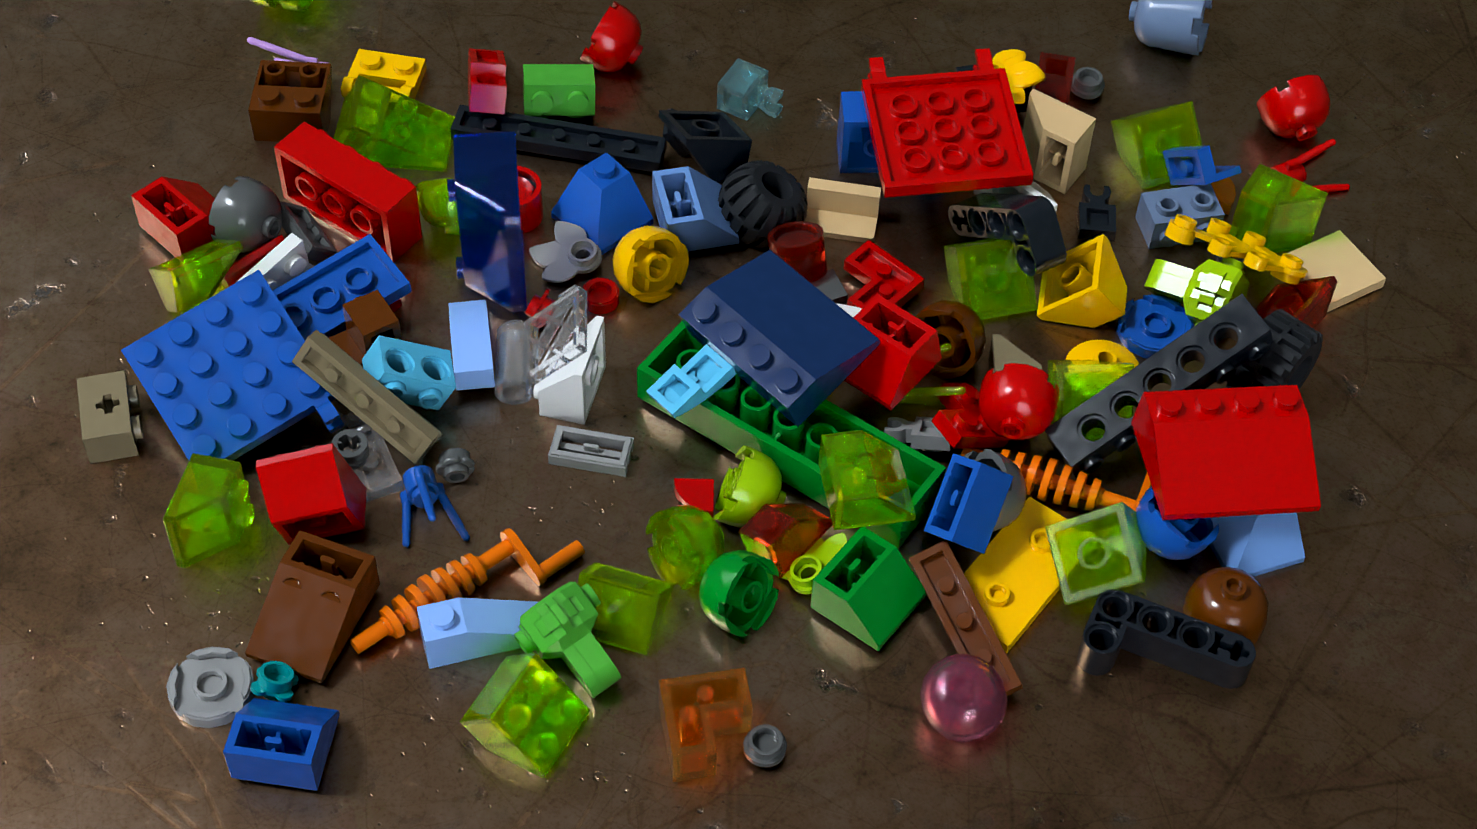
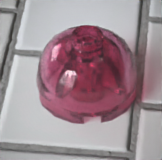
M964 653L946 656L933 664L923 679L920 692L922 711L933 730L948 740L962 743L971 742L972 739L980 738L983 735L987 736L994 732L1005 716L1008 703L1004 682L995 667L979 656Z

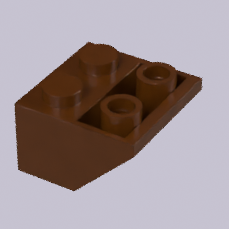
M261 60L248 108L254 140L280 142L303 122L328 133L331 119V64Z

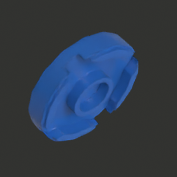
M1151 294L1143 295V299L1136 301L1132 299L1126 303L1125 315L1118 318L1116 331L1121 343L1130 352L1148 359L1193 328L1194 324L1192 320H1189L1185 314V308L1180 303L1168 297Z

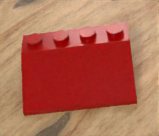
M1297 385L1143 392L1131 423L1162 520L1314 512L1320 510L1321 501L1310 419Z

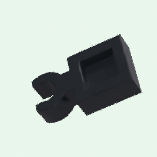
M1085 184L1081 198L1082 202H1079L1077 211L1078 239L1091 240L1104 234L1109 241L1114 242L1116 236V205H1109L1111 195L1109 186H1104L1103 194L1096 196L1090 192V185Z

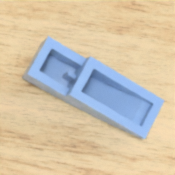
M486 300L448 303L456 391L495 387Z

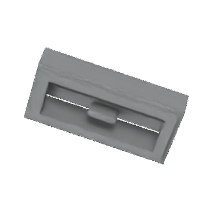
M557 425L548 453V464L626 477L627 466L630 463L631 452L634 449V437ZM563 440V441L581 443V444H583V445L565 443V442H561V441ZM599 447H605V448H611V449L622 450V452L613 451V450H607V449H601V448H599Z

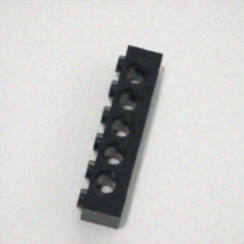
M1241 294L1045 429L1046 436L1064 463L1073 467L1072 473L1076 478L1080 471L1091 474L1103 465L1104 458L1116 450L1118 452L1127 450L1137 441L1131 423L1133 417L1121 418L1118 416L1119 411L1123 407L1135 406L1137 408L1143 392H1151L1152 388L1159 383L1170 385L1171 389L1169 391L1206 389L1215 382L1217 384L1226 382L1236 373L1238 366L1248 359L1255 361L1267 353L1270 349L1269 345L1273 343L1271 329L1245 296ZM1225 338L1237 341V344L1229 350H1222L1216 346L1219 341ZM1191 361H1200L1204 364L1203 368L1195 373L1184 370L1185 365ZM1101 428L1105 430L1103 437L1097 441L1085 439L1086 434L1091 429Z

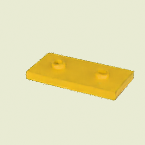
M1030 496L1025 501L1018 518L1009 526L1002 528L988 544L985 554L981 553L964 572L1006 654L1096 546L1098 538Z

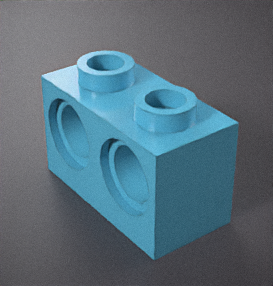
M379 335L362 358L363 369L405 404L439 410L456 388L450 350Z

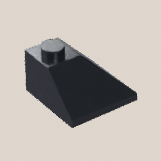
M659 110L658 117L697 165L715 182L723 183L732 171L740 165L748 163L753 140L725 112Z

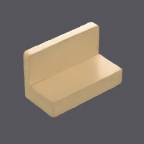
M809 177L807 217L802 227V233H812L815 236L863 243L868 240L874 242L882 187Z

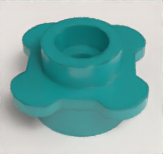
M269 661L257 669L256 675L258 678L257 681L251 683L250 690L253 694L263 696L269 700L287 702L292 699L293 692L291 689L298 684L299 678L288 664L280 661Z

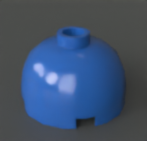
M1152 486L1142 496L1136 508L1135 525L1144 545L1150 551L1169 560L1192 558L1211 545L1219 533V524L1213 528L1211 518L1162 520Z

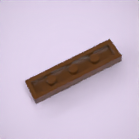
M944 540L910 557V563L984 706L986 707L1023 689L1018 675L947 541Z

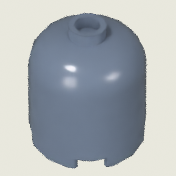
M1213 0L1132 1L1129 10V21L1134 22L1135 34L1142 44L1199 55V52L1203 51L1209 30V24L1203 23L1205 8L1212 9Z

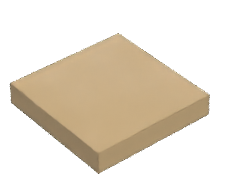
M1340 230L1287 253L1304 261L1302 266L1308 270L1305 278L1300 279L1298 285L1324 313L1382 288L1386 281V277Z

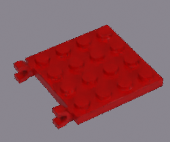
M990 48L975 50L977 64L973 65V70L887 77L884 58H869L870 73L867 74V79H862L861 92L884 198L1032 185L1034 174L1005 68L994 69Z

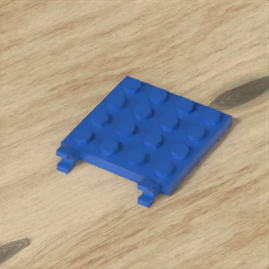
M260 270L255 271L121 349L200 479L202 480L212 474L226 497L240 489L226 466L228 463L313 412L317 411L331 434L345 426L336 408L331 403L336 398L292 362L305 340Z

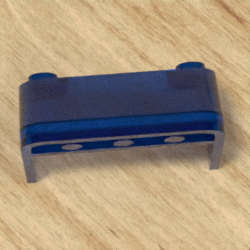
M515 131L453 135L455 179H447L449 202H456L459 222L462 257H456L457 279H465L466 287L511 312L526 311L523 230L521 229Z

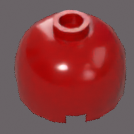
M614 1L612 7L608 8L593 32L590 42L592 44L589 49L585 47L580 61L585 64H593L594 69L609 73L621 70L627 62L634 65L644 49L639 44L642 29L635 14Z
M1305 75L1287 81L1290 87L1279 92L1277 86H1275L1260 97L1256 105L1260 117L1269 131L1282 138H1297L1298 141L1307 140L1318 133L1317 129L1323 125L1330 114L1328 89L1319 75Z
M1018 363L1004 364L1003 370L993 373V369H991L982 380L979 392L980 414L987 427L1000 436L1014 440L1034 438L1042 434L1054 420L1059 404L1058 385L1056 384L1054 388L1048 382L1049 375L1031 365Z

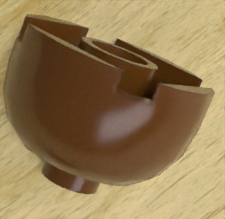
M941 300L926 306L915 316L938 331L942 359L933 367L938 371L932 375L946 379L963 376L982 356L986 344L985 328L979 315L970 306L959 301Z
M1220 567L1211 569L1198 576L1186 594L1182 613L1242 635L1255 644L1266 626L1269 602L1263 587L1252 575L1241 569Z

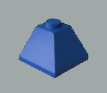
M608 153L601 155L578 169L551 211V217L556 221L573 223L583 228L587 238L598 245L602 255L616 247L622 237L631 230L647 225L650 226L654 223V218L630 172Z

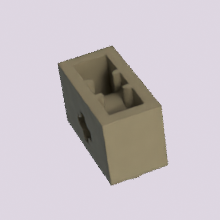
M125 370L76 378L82 441L90 464L138 456L137 439L144 438L140 415L134 416V409L140 408V398L136 384L129 385Z

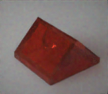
M1335 276L1299 281L1298 285L1289 283L1277 284L1255 310L1264 319L1274 311L1282 309L1315 329L1326 316L1338 281Z

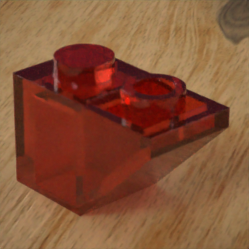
M1041 52L1038 67L1044 72L1045 80L1036 84L1035 90L1068 105L1076 57Z

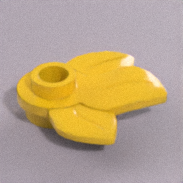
M1009 49L995 54L992 59L994 69L1005 68L1014 104H1024V89L1044 81L1045 74L1036 64L1025 61L1026 53L1024 51Z

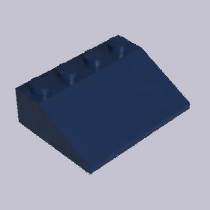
M771 250L705 287L679 313L690 335L703 346L707 344L732 365L736 374L797 427L881 343L880 339Z

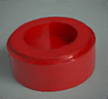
M608 278L591 279L582 288V304L586 310L594 314L610 313L619 304V288L614 281Z

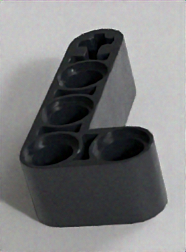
M980 193L951 205L948 209L950 224L958 235L1011 240L1018 265L1022 272L1029 277L1047 271L1066 261V247L1054 206L1046 197Z
M1109 589L1102 592L1096 600L1082 635L1077 661L1081 669L1088 674L1096 676L1105 675L1111 671L1120 649H1123L1223 688L1234 689L1242 686L1247 680L1256 657V650L1253 643L1242 635L1122 590ZM1094 647H1100L1104 650H1098Z

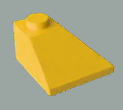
M1104 234L1066 251L1067 257L1063 264L1042 272L1037 317L1039 319L1096 328L1125 315L1128 287L1109 239Z

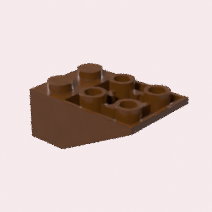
M299 530L278 565L245 651L246 657L263 663L269 661L286 663L293 669L294 674L322 684L380 585L375 556Z

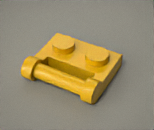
M358 49L348 76L343 78L341 95L342 97L352 99L355 96L395 101L399 102L400 106L412 107L427 70L426 59Z

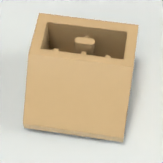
M1032 89L1029 94L1023 128V137L1034 174L1033 178L1065 194L1086 169L1096 118L1035 89Z

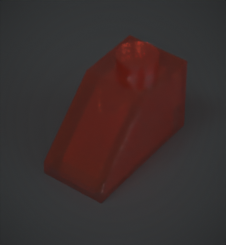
M803 503L765 504L739 530V534L746 551L772 560L778 569V578L781 579L790 570L792 562L804 555L834 523L830 517Z

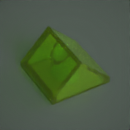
M597 562L582 570L577 584L581 587L588 583L601 601V604L596 607L598 618L592 631L596 640L647 655L672 593L673 584Z

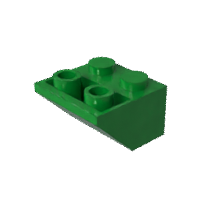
M861 526L813 579L810 607L879 651L924 599L926 592L897 547L866 527Z

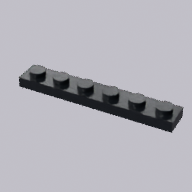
M459 105L450 128L451 139L589 162L608 153L623 167L651 172L661 169L667 149V140L664 137L505 112V114L469 112V106Z

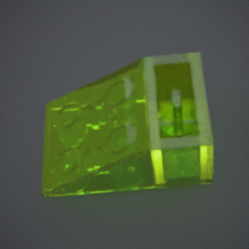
M359 75L343 102L334 139L345 146L353 147L359 154L373 162H379L384 167L444 172L452 142L450 128L455 117Z

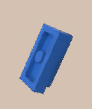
M1210 145L1173 147L1162 151L1171 185H1207L1242 173L1241 165L1215 166Z

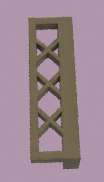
M315 330L307 337L292 360L296 366L414 464L442 437L443 433L411 406L400 400L364 370L363 366L318 330Z

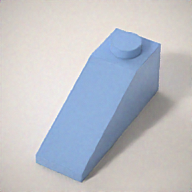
M458 597L418 606L417 613L429 669L521 648L514 638V634L519 631L520 617L538 602Z

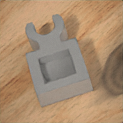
M916 416L915 422L899 417H890L887 420V427L884 428V433L902 443H911V448L922 449L927 453L951 450L949 442L932 423L933 417Z

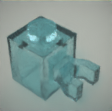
M738 58L717 84V109L746 121L749 120L757 108H760L768 116L776 118L782 111V105L778 102L783 96V90L775 87L768 88L769 70Z

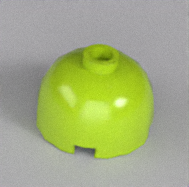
M742 446L735 455V458L741 460L738 468H728L720 487L714 508L720 512L714 515V520L744 529L755 528L763 524L771 513L778 515L784 505L786 492L781 490L782 475L779 466L773 459L761 451L748 446Z

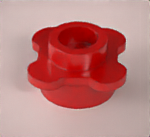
M547 288L542 297L535 294L525 311V314L530 316L526 326L528 329L532 327L533 323L544 328L557 305V301L548 297L551 289Z

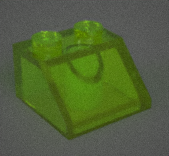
M984 239L944 246L948 281L955 300L970 306L979 315L981 320L1037 310L1033 276L1025 275L1020 269L1011 240Z
M863 430L821 435L818 465L834 530L915 520L916 514L897 448Z
M192 454L163 517L177 567L187 568L239 543L244 529L251 526L255 507L250 503L248 495L249 483L244 479L240 462Z

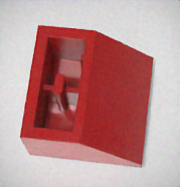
M161 176L131 195L139 226L183 265L218 244L211 236V234L216 236L215 227L209 225V215L215 198L198 183Z
M877 294L853 318L880 339L881 343L844 381L889 410H892L942 359L938 331Z
M333 443L256 460V470L270 522L288 545H291L299 530L325 538L365 528L367 488Z

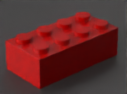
M306 122L300 124L274 146L283 197L295 205L306 207L310 214L355 241L371 234L393 262L397 261L422 238L416 186L408 179L400 178L385 169L379 162L369 160L359 154L353 147L345 146L330 137L324 130L316 129Z

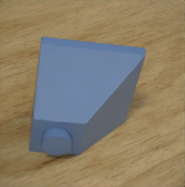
M1297 513L1211 518L1213 528L1219 524V533L1216 540L1209 546L1221 567L1241 569L1255 577L1304 562L1305 560Z

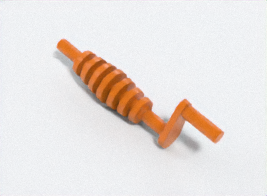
M963 448L961 456L964 457L967 453L972 451L980 453L983 452V450L977 448ZM1002 449L1000 454L1011 460V450ZM1018 452L1015 461L1011 460L1018 465L1026 481L1027 495L1031 496L1036 484L1040 486L1037 500L1045 502L1051 489L1055 491L1053 504L1061 505L1067 494L1071 496L1069 507L1077 508L1082 499L1087 501L1085 510L1093 511L1095 506L1099 507L1101 505L1131 515L1130 524L1135 525V513L1139 501L1151 487L1147 473L1138 498L1134 500L1106 491L1102 487L1103 481L1098 478L1094 479L1092 486L1086 484L1088 474L1083 471L1079 472L1076 481L1072 480L1073 467L1065 464L1061 476L1057 475L1056 471L1059 460L1050 458L1045 470H1041L1043 456L1034 455L1030 466L1025 464L1027 453Z
M507 528L500 532L502 542L480 556L467 553L461 556V563L457 560L446 563L447 571L442 567H438L431 571L432 578L427 574L417 578V586L410 584L404 589L406 599L398 594L391 600L394 611L385 605L378 611L379 621L351 638L350 643L354 650L360 654L387 635H392L395 639L404 636L405 630L403 625L411 632L419 629L418 606L458 597L462 598L461 593L468 597L475 591L474 583L478 586L487 581V570L510 555L533 582L540 586L547 581V578L584 555L585 550L582 544L575 540L538 565L518 535L512 529Z

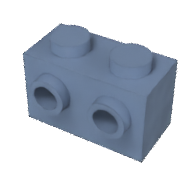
M1210 183L1207 185H1192L1143 192L1140 196L1135 218L1148 248L1154 249L1181 245V243L1169 239L1164 234L1170 219H1175L1176 214L1193 218L1198 222L1195 228L1207 232L1206 229L1211 218L1223 220L1225 214ZM1195 237L1193 243H1195V242H1207V241H1204V240H1201V239Z

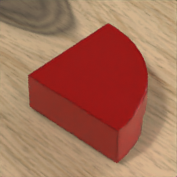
M674 478V492L677 500L693 511L695 516L713 520L714 479Z

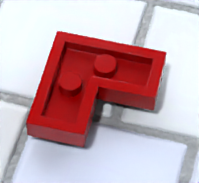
M870 240L866 241L844 259L843 269L865 284L847 299V305L863 308L879 294L901 308L924 289L925 278Z
M942 383L935 395L946 409H940L931 421L953 449L1004 448L1010 439L996 434L987 427L979 411V391L968 383Z

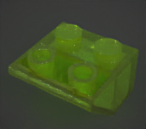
M1259 164L1241 190L1229 234L1242 241L1246 231L1258 233L1267 239L1264 247L1274 253L1298 249L1312 242L1328 193Z
M537 653L506 656L460 720V723L488 751L539 777H545L590 712V709Z

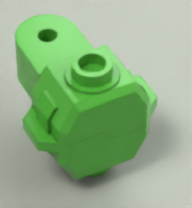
M570 581L521 615L520 625L518 626L519 631L514 634V638L527 655L535 651L541 659L562 658L586 692L592 698H595L621 679V675L592 634L598 618L596 607L601 604L599 597L588 583L580 587L576 582Z

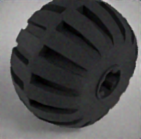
M751 161L737 167L726 177L722 184L718 197L719 207L722 208L721 213L726 221H730V227L736 234L738 233L740 241L746 245L752 244V247L762 249L771 247L777 238L780 239L787 236V234L793 235V232L798 234L802 228L801 226L804 224L808 205L805 191L802 185L796 182L797 179L791 173H787L783 167L775 166L774 163L769 161ZM795 236L782 239L781 242L779 241L775 245V247L785 244L787 240L790 241Z

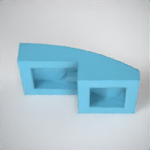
M706 344L681 369L674 364L646 392L671 416L676 418L693 409L717 392L736 375V372L732 365Z

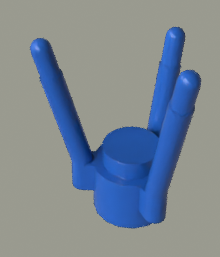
M418 465L408 469L402 479L405 490L399 494L402 503L403 546H410L411 505L414 504L418 508H425L429 521L434 522L436 520V513L433 504L437 499H439L461 538L466 542L469 541L470 535L447 497L443 483L436 481L433 469L425 465Z

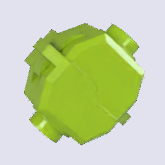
M1230 257L1222 258L1221 262L1208 259L1195 270L1165 260L1155 259L1144 289L1155 295L1168 297L1183 304L1185 314L1196 326L1239 295L1243 294L1246 298L1250 283L1243 271L1244 264Z

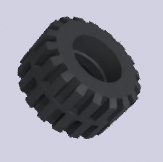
M1279 309L1263 319L1270 327L1273 343L1269 345L1270 349L1261 358L1255 361L1248 359L1238 366L1236 373L1227 380L1226 388L1297 385L1299 389L1301 388L1319 357L1323 335L1286 311Z

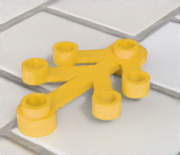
M1176 214L1175 219H1170L1164 233L1169 239L1184 245H1192L1195 237L1210 243L1207 250L1212 254L1222 258H1244L1243 263L1246 266L1257 271H1270L1273 277L1289 284L1298 285L1300 279L1305 278L1308 270L1302 266L1304 261L1287 253L1279 256L1264 247L1267 240L1264 236L1252 231H1246L1241 241L1229 234L1232 228L1229 223L1217 218H1211L1206 229L1207 232L1195 228L1198 222L1193 218Z

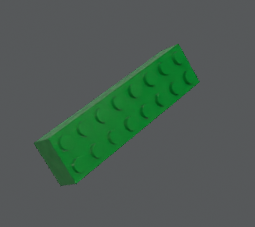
M683 321L637 367V397L669 416L671 415L653 400L646 391L674 364L681 369L704 347L690 335ZM737 374L705 401L674 418L734 454H737L742 446H748L761 451L771 457L779 466L782 482L859 527H866L896 546L897 549L900 548L933 507L946 472L945 466L826 399L797 427Z

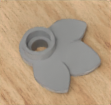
M557 221L555 223V241L529 248V253L534 262L545 268L542 273V279L552 283L568 281L578 273L592 272L599 267L602 261L600 248L587 238L585 230L578 225L565 221Z

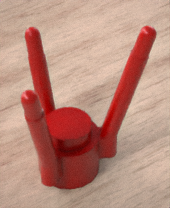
M1330 139L1294 159L1269 168L1268 178L1274 191L1278 194L1288 192L1289 197L1294 198L1302 194L1349 190L1350 185L1347 183L1301 186L1302 182L1307 178L1303 163L1334 146L1336 140Z

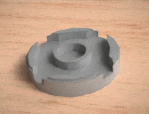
M212 646L195 650L186 656L187 660L182 662L180 666L177 663L170 672L166 685L170 706L180 720L193 727L214 728L227 725L234 720L235 714L253 700L254 694L250 690L251 683L254 682L251 666L246 660L239 657L237 652L229 648Z

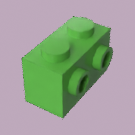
M523 64L524 115L541 118L568 116L576 119L585 116H595L596 84L593 64Z

